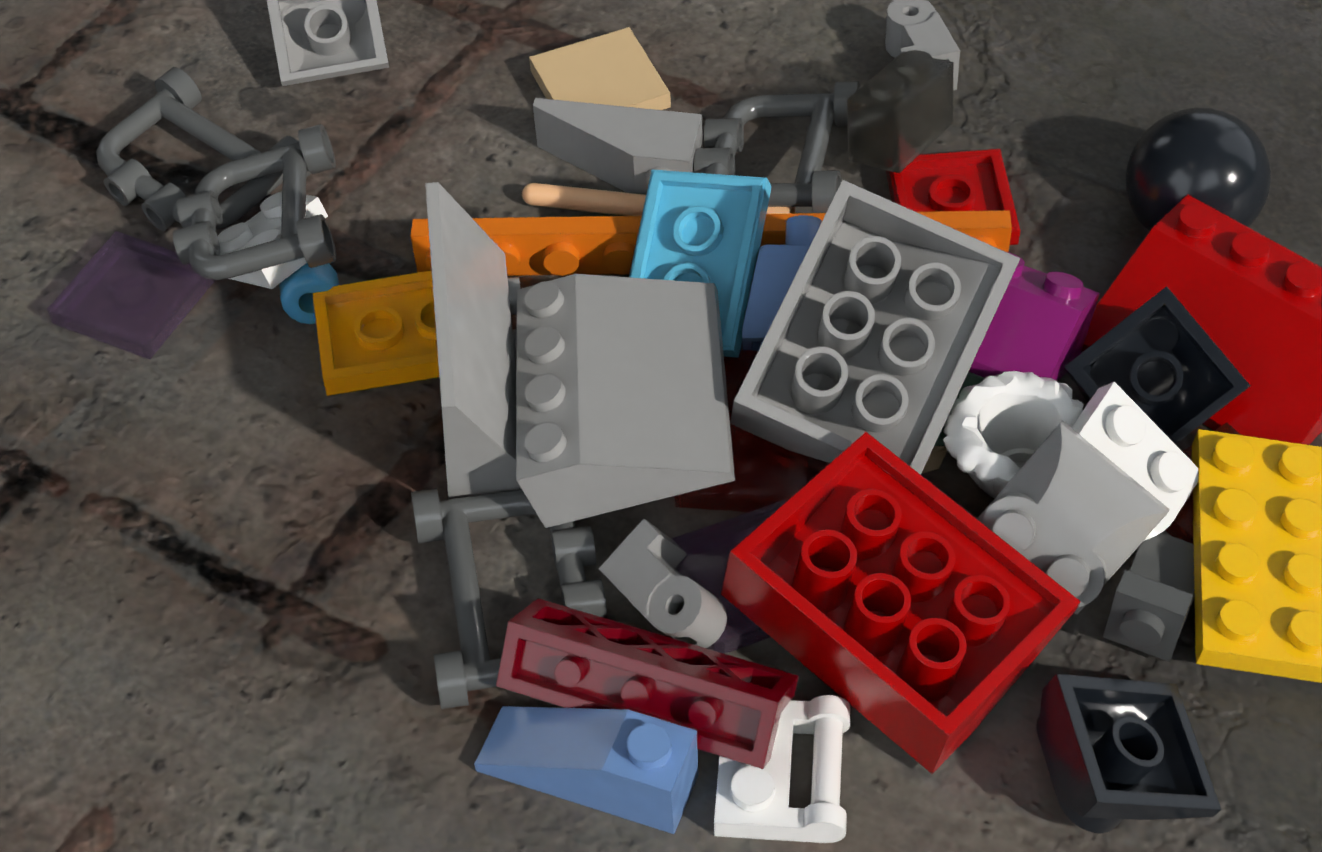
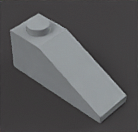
M535 98L533 103L537 147L626 193L646 195L651 170L695 173V152L697 148H703L702 114Z

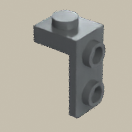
M1162 532L1157 536L1144 540L1140 544L1130 570H1124L1117 587L1103 635L1104 638L1170 662L1195 597L1194 544Z

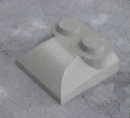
M267 0L282 86L389 68L377 0Z
M1062 420L977 520L1079 599L1081 602L1074 612L1078 614L1099 595L1106 582L1168 514L1170 509Z

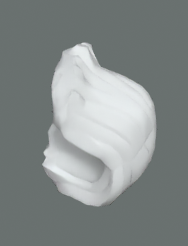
M1008 371L995 376H987L979 384L962 389L959 398L955 400L945 421L943 432L946 434V437L943 441L947 451L957 460L958 468L962 472L968 473L985 493L995 498L1062 420L1070 427L1073 426L1082 413L1084 404L1079 400L1072 399V389L1066 383H1058L1056 380L1048 377H1038L1033 372Z

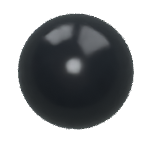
M1189 108L1176 111L1155 122L1143 133L1134 146L1126 170L1128 200L1137 219L1149 231L1187 194L1250 227L1261 213L1269 194L1271 180L1269 159L1262 142L1255 132L1237 117L1212 108Z

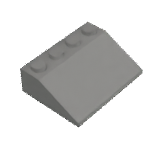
M842 180L734 399L730 424L789 451L829 463L867 432L921 475L1020 258Z
M439 182L425 183L448 500L520 490L521 487L516 481L517 329L512 330L511 315L517 314V290L520 289L519 277H507L505 253Z
M572 274L517 290L516 481L545 528L735 481L719 299L714 283Z

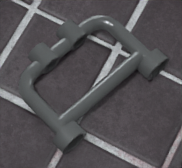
M172 67L155 81L157 94L109 130L101 139L96 151L98 165L108 176L104 179V184L112 197L123 206H128L138 197L144 199L145 202L142 203L144 214L155 227L162 231L168 229L176 221L180 223L176 201L185 198L186 195L172 183H167L164 186L154 180L146 168L137 160L130 159L125 161L119 156L120 152L159 120L165 118L232 161L262 153L192 110L201 103V93L194 81L177 67ZM285 136L268 151L298 143L299 141L291 136ZM308 167L306 178L311 175ZM283 171L249 180L225 201L220 203L223 223L216 225V230L225 228L240 219L283 183Z
M836 82L834 93L753 96L731 106L723 118L706 119L704 126L705 148L696 149L694 158L695 173L735 175L736 152H742L743 128L745 123L750 120L763 117L811 116L795 182L770 183L772 188L768 207H812L813 213H826L842 182L839 170L822 171L833 120L835 119L837 127L860 126L862 118L860 82Z
M323 124L299 130L298 143L231 161L217 167L199 182L195 195L178 199L176 201V208L183 228L173 231V242L183 265L190 264L192 270L205 279L221 280L305 258L310 268L335 262V245L325 217L320 214L306 218L307 167L311 174H317L336 167L333 148ZM283 171L281 238L220 255V244L216 234V225L223 223L222 211L218 202L219 195L227 188L236 184Z
M437 488L411 492L418 544L445 540L461 648L459 651L433 654L441 710L468 706L467 691L497 687L496 683L501 658L490 660L469 523L522 515H537L522 489L439 501ZM575 521L549 527L556 570H558L563 606L607 619V605L602 579L587 581L584 566L596 565L595 544L591 526L576 528Z

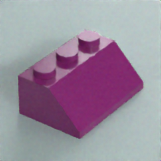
M1020 258L969 372L984 378L1008 371L1033 372L1038 377H1048L1058 382L1066 374L1064 366L1082 352L1100 293L1083 287V282L1073 275L1063 272H1049L1046 274L1024 266L1025 262Z

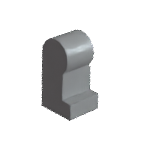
M893 0L887 8L885 46L886 51L892 57L899 60L898 88L905 101L957 90L960 49L939 13L936 12L933 5L927 0Z
M643 519L601 565L599 570L655 628L666 635H670L673 639L704 648L710 647L720 638L725 630L727 613L724 604L715 595L690 578L683 576L676 569V566L685 558L687 553L672 538Z

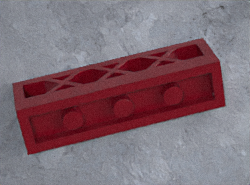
M538 598L508 621L496 686L564 708L628 709L697 730L698 749L764 769L771 759L781 712L794 697L799 676Z

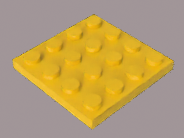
M1198 429L1192 443V462L1199 468L1198 483L1193 489L1196 664L1322 683V447Z

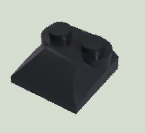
M1167 286L1064 366V370L1076 383L1079 391L1087 401L1091 400L1098 388L1115 382L1175 445L1250 387V384Z
M1056 674L1042 689L1040 715L1036 724L1038 738L1059 805L1066 816L1077 826L1086 831L1099 834L1112 831L1124 819L1156 820L1214 817L1222 810L1177 684Z

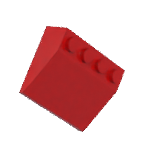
M1187 194L1151 229L1098 302L1082 351H1085L1167 286L1250 384L1249 388L1203 424L1216 432L1310 445L1322 432V267Z
M867 432L861 435L730 551L721 592L723 597L839 696L848 701L853 708L931 774L977 729L1076 611L1081 602Z

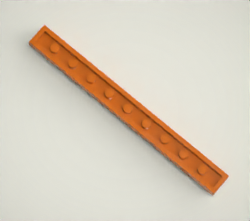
M1010 210L917 212L1000 250L1009 252L1012 230ZM826 213L766 214L760 247L766 244L785 245L786 220L788 218L808 215L823 221ZM642 216L472 219L505 253L507 276L630 274ZM413 219L411 241L417 273L430 271L431 256L428 219Z

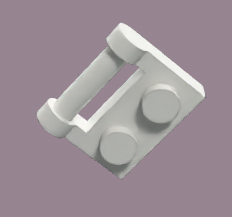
M833 695L818 696L811 701L791 700L781 712L771 759L764 769L719 756L714 836L813 843H833L842 840L846 835L847 813L840 806L843 733L850 727L851 707L849 702ZM793 733L814 735L811 804L805 808L789 807Z

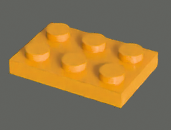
M432 270L333 286L327 291L312 293L322 376L327 396L439 377Z

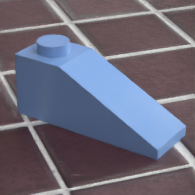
M502 706L474 765L477 772L675 834L699 775L697 730L628 709Z

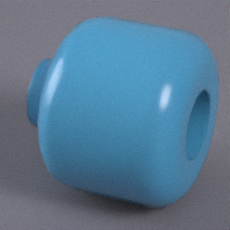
M306 263L280 283L281 304L283 310L290 318L299 323H316L312 293L327 291L333 286L340 285L334 268L329 263L310 268Z

